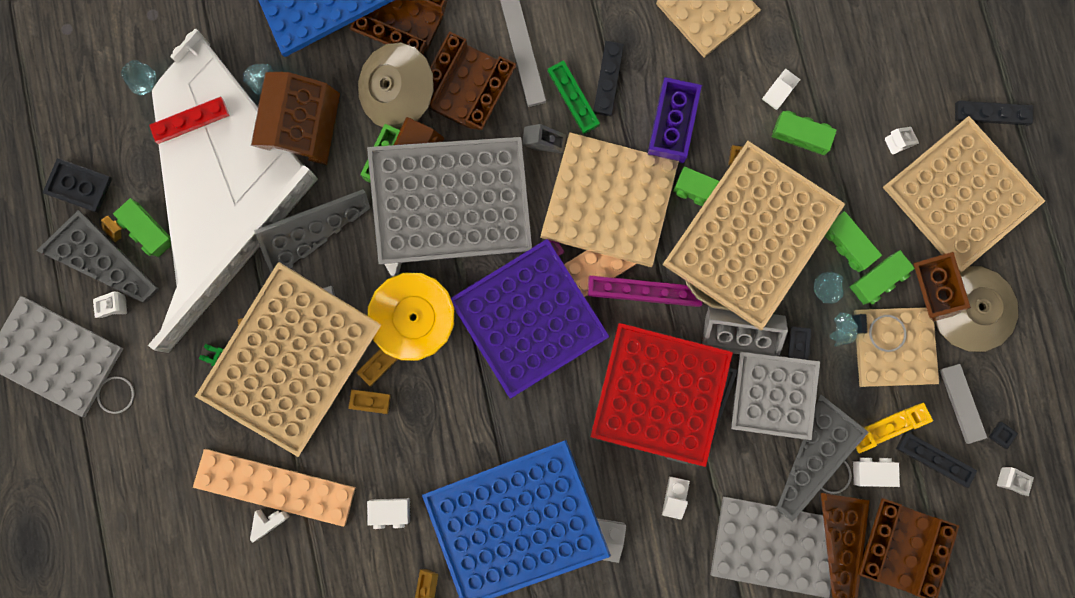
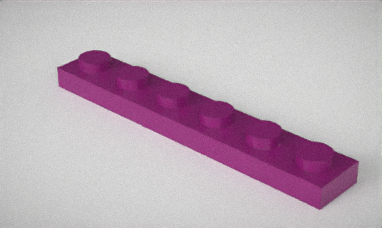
M591 275L588 277L587 296L694 307L702 306V301L695 297L687 285Z

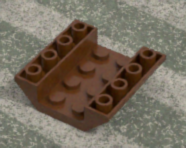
M394 0L355 20L350 30L385 45L393 43L410 45L423 55L429 49L444 17L447 0Z
M449 31L430 67L433 73L434 92L429 108L462 126L483 130L517 64L501 56L497 60L468 46L465 38Z
M265 72L250 146L269 151L272 148H277L307 156L308 161L327 165L340 93L327 83L294 73Z
M882 498L858 575L921 598H938L959 525L923 514Z

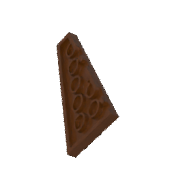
M821 493L832 598H858L860 575L858 573L863 558L870 500Z

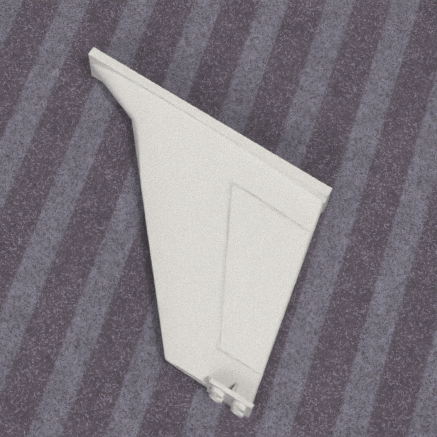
M197 29L188 33L182 44L173 50L171 58L175 62L152 89L156 122L220 96L224 99L230 116L159 144L177 288L161 331L148 346L155 351L166 353L173 349L258 250L260 245L254 230L283 220L318 180L294 153L277 148H272L269 151L250 146L258 107L211 49L210 43Z

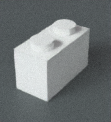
M860 458V461H853L854 485L900 487L899 463L892 462V458H879V462H872V458Z
M410 498L371 499L367 501L368 525H373V529L385 528V525H393V528H404L405 524L410 523Z

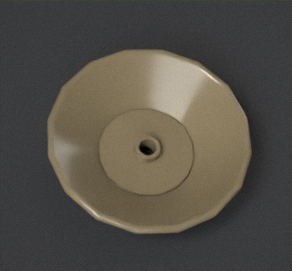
M404 43L386 44L374 51L365 62L358 80L359 100L365 114L376 125L383 127L384 124H387L396 129H401L406 117L418 121L428 109L434 92L433 73L427 59L415 47Z
M968 266L960 274L971 308L953 317L934 322L939 333L952 345L966 351L986 352L1002 345L1013 333L1018 320V301L1010 284L997 272L982 266ZM979 304L983 306V310L979 309Z

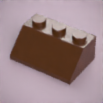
M406 117L394 145L443 142L444 137L434 129Z
M954 252L913 263L929 318L933 322L953 317L971 308Z

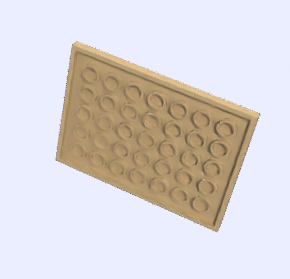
M747 141L663 265L759 330H763L845 203Z
M278 262L195 397L299 457L381 324Z

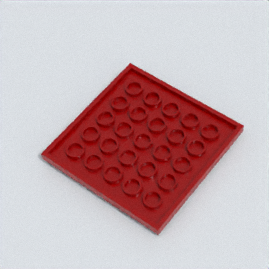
M618 323L590 437L706 467L733 352Z

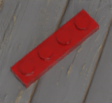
M220 96L152 123L149 126L155 142L160 144L230 115L224 99Z

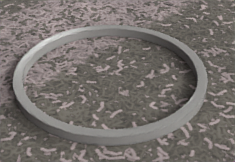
M883 315L876 318L870 325L869 337L877 349L884 352H892L901 348L905 343L907 336L906 328L897 317ZM883 317L896 319L904 330L902 343L892 350L880 348L872 338L871 332L874 323Z
M111 377L106 379L103 385L111 379H122L129 384L132 391L131 401L128 404V406L121 411L112 412L105 409L102 406L99 398V390L97 394V401L100 407L108 413L117 414L124 412L131 406L134 400V389L132 384L127 379L122 377Z
M846 461L843 462L847 466L849 471V480L846 486L843 489L836 492H830L823 488H821V490L830 494H837L844 491L849 486L852 474L851 469Z

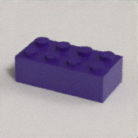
M664 78L650 138L648 155L676 160L680 163L685 162L702 85Z

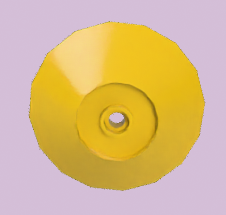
M402 273L387 279L374 292L368 306V317L381 324L373 337V341L385 354L399 360L418 361L435 354L448 341L454 327V306L448 291L436 279L422 273ZM412 314H416L417 316L415 321L411 320Z

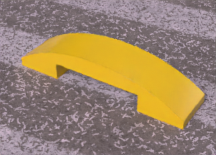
M924 403L907 408L865 427L864 429L869 433L858 444L856 449L860 454L890 438L913 428L916 429L932 422L933 419Z

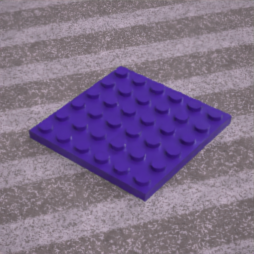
M548 239L451 298L455 311L510 399L609 338L606 330Z

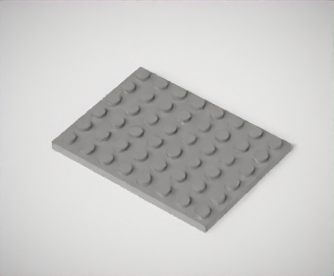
M521 137L367 147L379 265L527 252L532 249Z

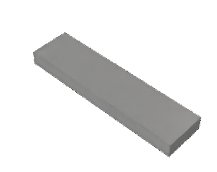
M956 364L940 369L966 444L986 439L984 427L961 365Z

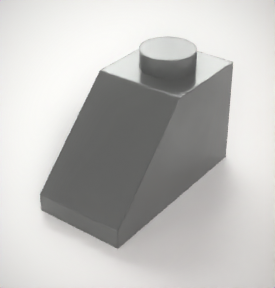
M542 124L524 127L522 145L538 151L564 153L566 134Z

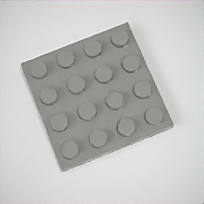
M740 352L731 429L812 440L820 362Z

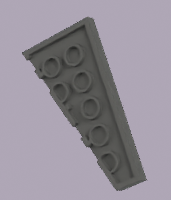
M362 189L254 230L270 273H272L278 262L288 268H292L296 261L300 258H305L328 241L327 238L333 233L337 234L342 230L341 227L349 221L353 222L369 210L370 205L366 192Z
M79 210L36 250L144 303L159 290Z
M820 395L815 407L812 440L803 439L776 508L791 522L795 520L869 433L822 395Z

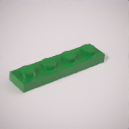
M563 60L548 68L547 72L582 133L585 134L600 126V122L565 61Z

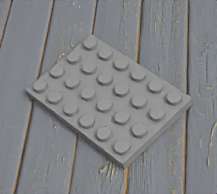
M20 296L0 331V374L65 409L85 417L123 348L26 297Z
M723 496L711 576L829 598L831 581L823 515L801 511L795 520L791 522L776 509L777 506Z

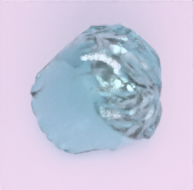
M132 60L122 68L121 76L133 93L144 95L152 91L156 80V72L151 67L137 60Z
M251 65L243 73L244 82L257 95H261L265 72H273L271 65Z
M834 272L820 274L814 281L816 296L824 303L832 304L838 302L844 295L842 287L844 278Z
M840 312L834 319L837 329L829 336L830 339L837 341L834 344L835 347L851 344L856 340L858 325L852 318V315Z

